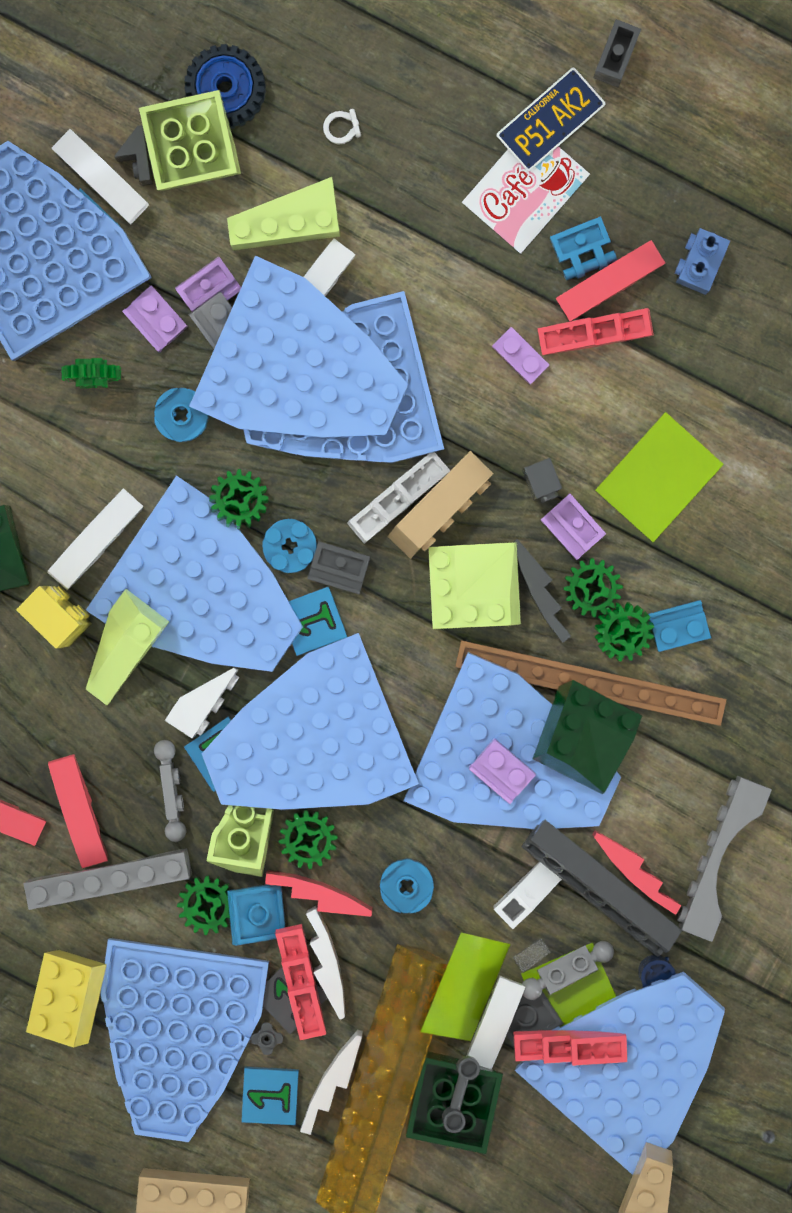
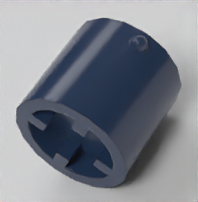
M655 954L647 956L641 961L638 968V975L643 988L650 986L652 982L667 980L676 974L675 969L669 962V957H663L662 955L658 957Z

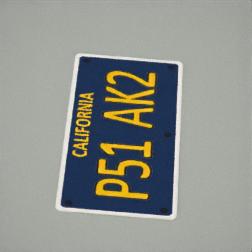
M571 68L497 133V137L527 171H531L603 108L605 102L575 68Z

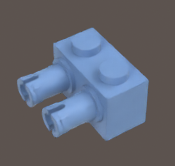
M701 228L696 235L691 233L685 249L689 250L685 260L680 259L674 274L679 275L676 283L706 295L710 291L730 240Z

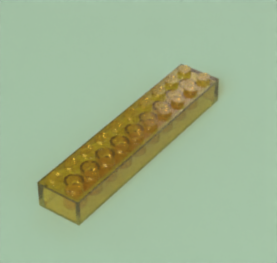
M401 944L396 946L315 1201L330 1213L377 1212L433 1034L420 1031L449 963L422 948Z

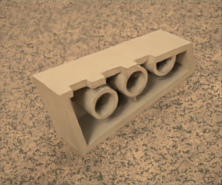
M470 451L394 527L387 537L410 559L420 549L425 552L436 541L433 537L439 529L444 533L454 523L451 517L457 511L462 514L473 503L470 498L476 492L481 495L491 485L488 479L494 473Z
M648 1142L645 1143L618 1213H668L673 1171L671 1150Z
M143 1168L139 1176L136 1213H246L250 1178Z

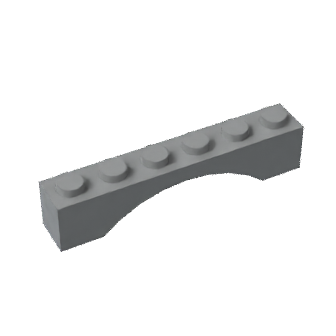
M738 775L736 780H731L726 792V795L729 796L726 806L721 805L716 820L719 821L716 831L712 830L709 834L706 845L710 847L706 856L702 855L698 862L697 871H699L696 882L691 881L687 891V896L690 898L686 907L682 906L677 916L681 930L708 941H713L722 918L716 890L717 873L722 856L736 834L749 822L763 814L772 789Z
M186 848L99 868L31 878L23 884L28 909L31 910L186 880L192 876V870Z

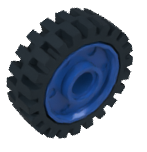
M221 44V47L214 45L207 51L205 49L201 51L200 56H195L192 60V65L188 66L187 76H185L184 81L186 97L213 92L218 90L222 82L232 83L230 91L220 93L230 129H234L235 126L240 125L241 127L245 125V122L251 121L254 115L259 113L261 105L265 100V78L256 59L246 50H241L238 46L234 45L232 47L227 44Z

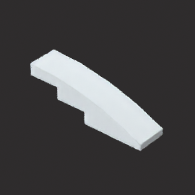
M71 129L52 147V150L128 223L132 224L149 206L124 179Z
M333 238L305 274L304 278L326 296L336 284L340 275L352 262L355 254Z
M435 452L429 453L349 520L347 524L365 544L450 472L449 468Z
M123 488L65 550L47 573L68 590L123 532L124 528L143 509V505Z
M316 905L307 910L306 913L317 933V936L311 939L310 945L321 965L315 967L314 974L341 1020L345 1017L346 1010L344 984L339 960L328 927L321 913L317 911L318 907Z
M499 975L491 999L488 1001L466 1055L474 1057L480 1066L492 1069L525 990L524 985Z
M357 1030L339 1050L323 1074L309 1103L300 1132L311 1135L318 1109L329 1112L336 1086L347 1089L363 1031Z

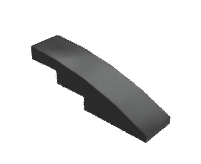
M516 539L512 543H517V562L529 594L546 623L561 643H564L571 635L554 616L562 607L544 588L552 579L521 542Z

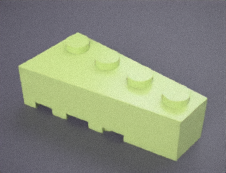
M332 177L227 218L232 249L241 250L340 237Z

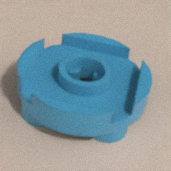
M173 388L163 393L157 400L154 421L157 429L166 438L176 442L191 441L200 436L205 430L209 415L189 407L195 391L186 388ZM176 409L188 410L186 414L188 419L185 422L174 419L177 416Z
M283 519L274 523L266 531L262 545L263 553L267 562L274 569L285 573L299 572L313 561L317 548L316 537L305 523L295 519ZM287 538H291L292 542H297V547L293 549L294 553L289 554L288 550L282 549V545L286 544Z
M405 858L391 863L384 870L380 881V891L383 901L390 909L399 913H416L426 907L432 898L434 889L433 878L428 868L421 862ZM402 880H412L414 882L411 893L407 890L404 892L400 890Z

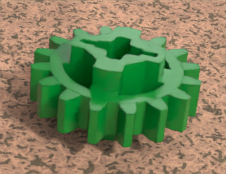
M103 358L75 359V365L61 367V377L63 381L75 382V386L80 388H107V382L121 380V367L107 365V360H103Z
M241 469L237 470L235 476L230 471H227V479L224 480L219 476L217 478L219 486L212 485L211 491L216 494L209 496V502L216 503L211 506V511L219 512L217 515L218 521L226 519V527H229L233 522L236 523L237 529H240L241 523H245L249 528L251 527V519L259 522V512L266 513V507L262 504L268 503V496L262 494L267 491L266 486L259 487L261 478L257 477L252 480V472L250 471L246 476L242 475ZM239 483L246 484V485H248V486H250V487H244V486L240 485ZM226 487H228V495L224 496L223 499L220 500L222 492ZM239 495L240 498H243V503L239 504L237 500H234V496ZM255 499H257L256 506H255L254 509L250 512V511H249V505H250V503L255 502ZM228 511H233L239 514V516L230 514Z
M590 558L589 565L579 561L580 569L571 567L570 570L573 576H565L564 578L570 582L569 586L563 587L564 591L570 592V595L565 600H573L574 604L571 609L582 608L581 615L583 616L588 610L592 617H596L597 610H600L605 615L607 614L605 607L608 606L614 609L613 599H621V596L616 594V590L623 588V585L616 584L620 574L612 575L611 572L614 566L611 565L606 569L604 567V560H601L598 565H595L594 558ZM594 569L590 577L586 579L578 577L584 571ZM603 574L608 577L611 589L605 587L602 581ZM596 579V586L600 588L599 592H593L592 596L589 597V589L586 588V584L592 583ZM575 587L581 589L583 594L582 602L576 596ZM601 596L607 598L602 604L592 606L594 599Z
M618 602L616 603L615 610L612 611L609 607L606 608L608 613L606 617L599 615L598 618L602 621V624L595 625L594 628L599 634L594 637L600 643L598 647L602 652L606 651L605 654L610 659L615 655L616 659L620 662L624 656L632 661L634 653L642 656L643 654L640 649L642 647H650L646 641L647 639L654 638V635L648 631L654 628V625L651 621H648L650 616L646 611L643 612L639 605L633 608V605L627 602L623 608ZM627 616L635 617L636 619H638V621H635L634 619L629 620ZM611 642H612L613 644L619 643V644L621 645V647L613 646V645L610 644V643H611Z
M308 809L304 810V816H300L298 812H295L294 821L288 818L285 821L288 829H280V832L285 837L279 839V843L286 845L281 852L282 854L290 853L289 863L295 859L298 860V868H301L303 863H307L308 868L312 869L313 862H317L319 866H322L323 857L328 860L332 857L328 850H336L337 846L331 843V841L338 839L337 834H331L335 825L326 824L329 818L327 815L322 819L318 818V810L315 811L313 816L309 814ZM306 821L315 822L318 825H320V827H310L308 826ZM296 826L299 834L297 839L291 842V832ZM304 833H307L309 836L316 835L312 842L313 845H310L308 842L300 843L304 838ZM326 836V846L320 851L318 846L319 840ZM297 851H306L311 857L302 856Z
M206 875L203 882L199 877H196L194 879L195 885L188 882L185 885L188 892L181 891L179 894L184 899V901L177 903V907L184 909L179 914V918L186 917L188 920L185 926L193 924L194 933L200 928L203 929L204 935H208L211 928L215 933H218L220 924L225 928L229 925L226 918L230 919L228 894L226 891L229 884L226 883L221 886L219 884L220 877H217L214 882L211 881L210 875ZM208 888H213L220 894H213L208 891ZM196 891L197 901L189 906L190 897ZM204 899L207 902L213 903L210 911H208L207 907H201ZM225 904L224 913L218 919L217 909ZM194 916H201L205 918L206 922H202Z

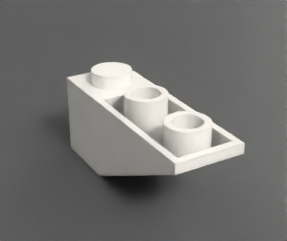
M236 667L180 697L165 721L191 738L195 737L196 734L201 736L210 723L206 719L211 711L217 713L223 704L224 699L221 696L226 688L231 691L238 681L239 677L236 673L239 669Z
M538 862L494 905V910L514 929L562 879L541 862Z

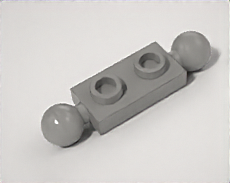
M161 740L154 747V755L161 761L160 773L166 818L169 820L165 827V835L170 841L178 842L186 835V827L179 820L181 816L180 811H184L183 797L178 795L176 786L180 784V773L178 768H174V763L171 761L176 751L174 744L168 740Z
M600 941L594 945L593 951L589 953L585 945L538 969L537 972L540 979L528 978L523 981L522 985L525 986L523 996L528 1000H535L540 997L544 988H546L549 995H552L598 971L595 962H609L614 956L613 946L607 941Z

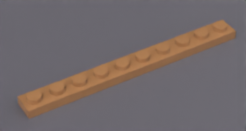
M461 640L455 665L457 668H461L467 653L470 652L517 672L530 684L558 690L559 686L575 680L620 704L721 726L727 700L724 698Z

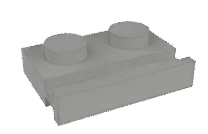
M221 291L189 314L213 349L232 310L231 305Z

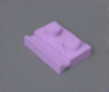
M218 256L175 287V289L193 312L221 291L226 300H229L240 292L241 287Z
M152 285L122 311L159 353L188 328Z
M568 494L541 519V522L576 560L606 535L603 529L571 494Z
M495 738L482 751L473 764L469 766L471 772L509 804L536 776V773Z

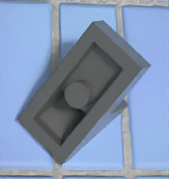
M143 125L137 126L115 154V159L117 162L137 160V162L132 163L135 179H139L143 186L153 185L151 162Z

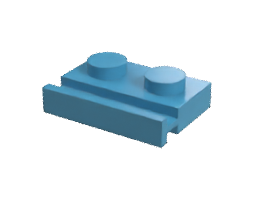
M701 600L648 614L650 616L649 620L654 625L652 633L657 652L711 638Z

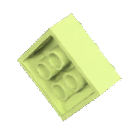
M220 90L139 108L157 190L165 191L241 174L236 147Z
M516 542L428 548L433 629L521 624Z

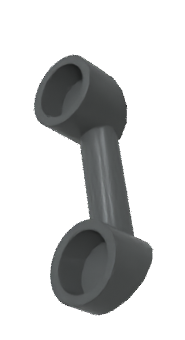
M471 1056L462 1057L457 1061L456 1069L459 1076L450 1107L446 1108L442 1114L443 1125L451 1133L460 1132L465 1126V1118L460 1109L468 1080L476 1078L480 1072L479 1063Z

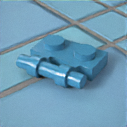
M601 216L550 236V241L559 263L570 259L572 267L563 270L566 281L575 277L577 279L582 278L587 272L597 268L602 270L608 264L617 261L614 251L604 254L601 248L611 242ZM593 251L595 258L581 263L579 255Z

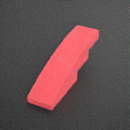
M651 240L563 293L556 300L571 322L666 263Z
M648 308L538 328L542 355L654 336L650 310Z
M75 755L49 761L48 766L56 794L81 867L85 868L108 861V854L100 836V827L91 806L92 800Z
M0 800V832L35 846L46 820L20 810L18 806Z
M594 830L592 835L629 881L653 901L676 915L681 907L680 903L658 891L663 882L640 868L644 858Z
M268 870L266 873L265 884L292 887L291 898L318 900L317 911L372 916L373 907L351 894L324 882Z
M299 924L276 929L275 935L282 958L281 963L299 1039L304 1040L326 1035L322 1008L303 926Z
M576 1030L513 1032L515 1061L543 1060L544 1064L572 1062L573 1066L627 1062L626 1034Z

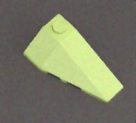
M127 589L124 590L109 611L86 686V690L105 705L111 702L169 623L168 620Z
M228 805L222 820L212 833L207 862L236 873L262 877L274 809Z

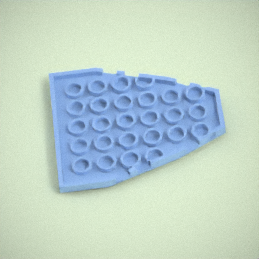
M7 141L0 145V341L11 360L16 361L152 277L126 232L63 176Z
M255 256L189 407L238 429L316 437L386 435L408 384L370 337L306 278Z
M402 291L351 304L342 311L370 337L408 384L386 435L316 437L243 429L247 444L305 457L394 463L444 450L405 292Z
M176 476L86 611L106 624L110 609L124 590L127 589L169 621L152 647L211 664L273 672L303 628V625L293 611L275 575L254 547L251 546L241 530L237 529L233 522L229 527H226L225 518L218 521L217 515L219 512L211 511V506L216 503L209 502L208 496Z
M359 633L306 654L244 706L202 753L222 805L279 810L369 805L419 785Z
M468 652L415 772L419 785L407 790L404 801L457 823L534 829L542 821L547 820L556 829L600 826L621 776L616 771L605 793L600 794L533 760L552 704L517 672ZM494 738L536 773V776L514 798L511 804L469 770V766L473 764Z
M109 938L105 957V964L107 965L100 994L105 1008V1021L109 1030L115 1075L118 1085L121 1086L125 1098L124 1103L127 1112L130 1113L135 1135L189 1142L224 1092L262 1015L269 961Z
M685 972L672 975L667 980L652 982L650 986L636 990L635 988L626 991L597 1006L596 1010L584 1016L580 1015L574 1018V1021L561 1028L558 1026L552 1029L626 1034L627 1062L573 1066L572 1062L544 1064L543 1060L521 1061L515 1071L633 1175L646 1142L665 1149L673 1143L708 1069L725 1008Z

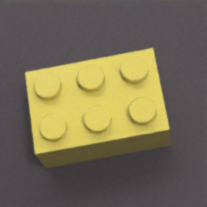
M39 586L16 609L56 649L70 647L92 624L87 619L90 615L80 605H72L68 601L70 595L60 586Z
M62 950L45 952L26 1032L73 1048L88 1044L107 964Z

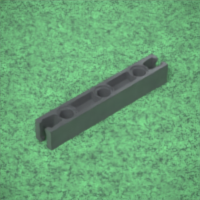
M547 820L537 825L521 847L657 957L663 951L665 953L670 951L682 930Z

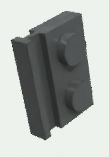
M318 541L307 579L360 594L370 556Z

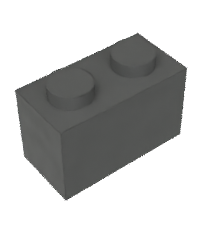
M617 19L615 20L596 68L594 79L619 88L639 37L640 28Z
M550 458L525 467L522 470L534 501L540 499L541 503L558 497L557 491L561 490L562 486Z

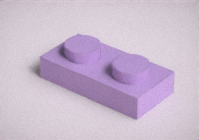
M512 327L492 345V348L529 385L549 367V364Z

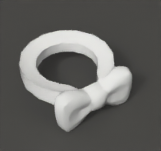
M350 109V113L343 111L333 112L325 119L323 129L326 138L330 142L339 145L349 142L354 136L357 138L361 137L359 121L354 109ZM339 117L352 121L353 128L342 138L332 136L329 131L331 121Z

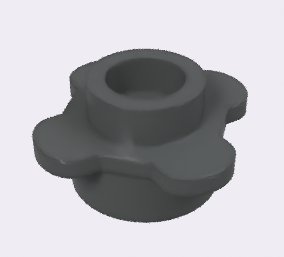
M265 1022L261 1025L258 1033L252 1034L251 1042L254 1045H258L264 1055H270L273 1052V1048L283 1042V1035L278 1033L271 1023ZM268 1036L270 1040L266 1041L264 1038Z

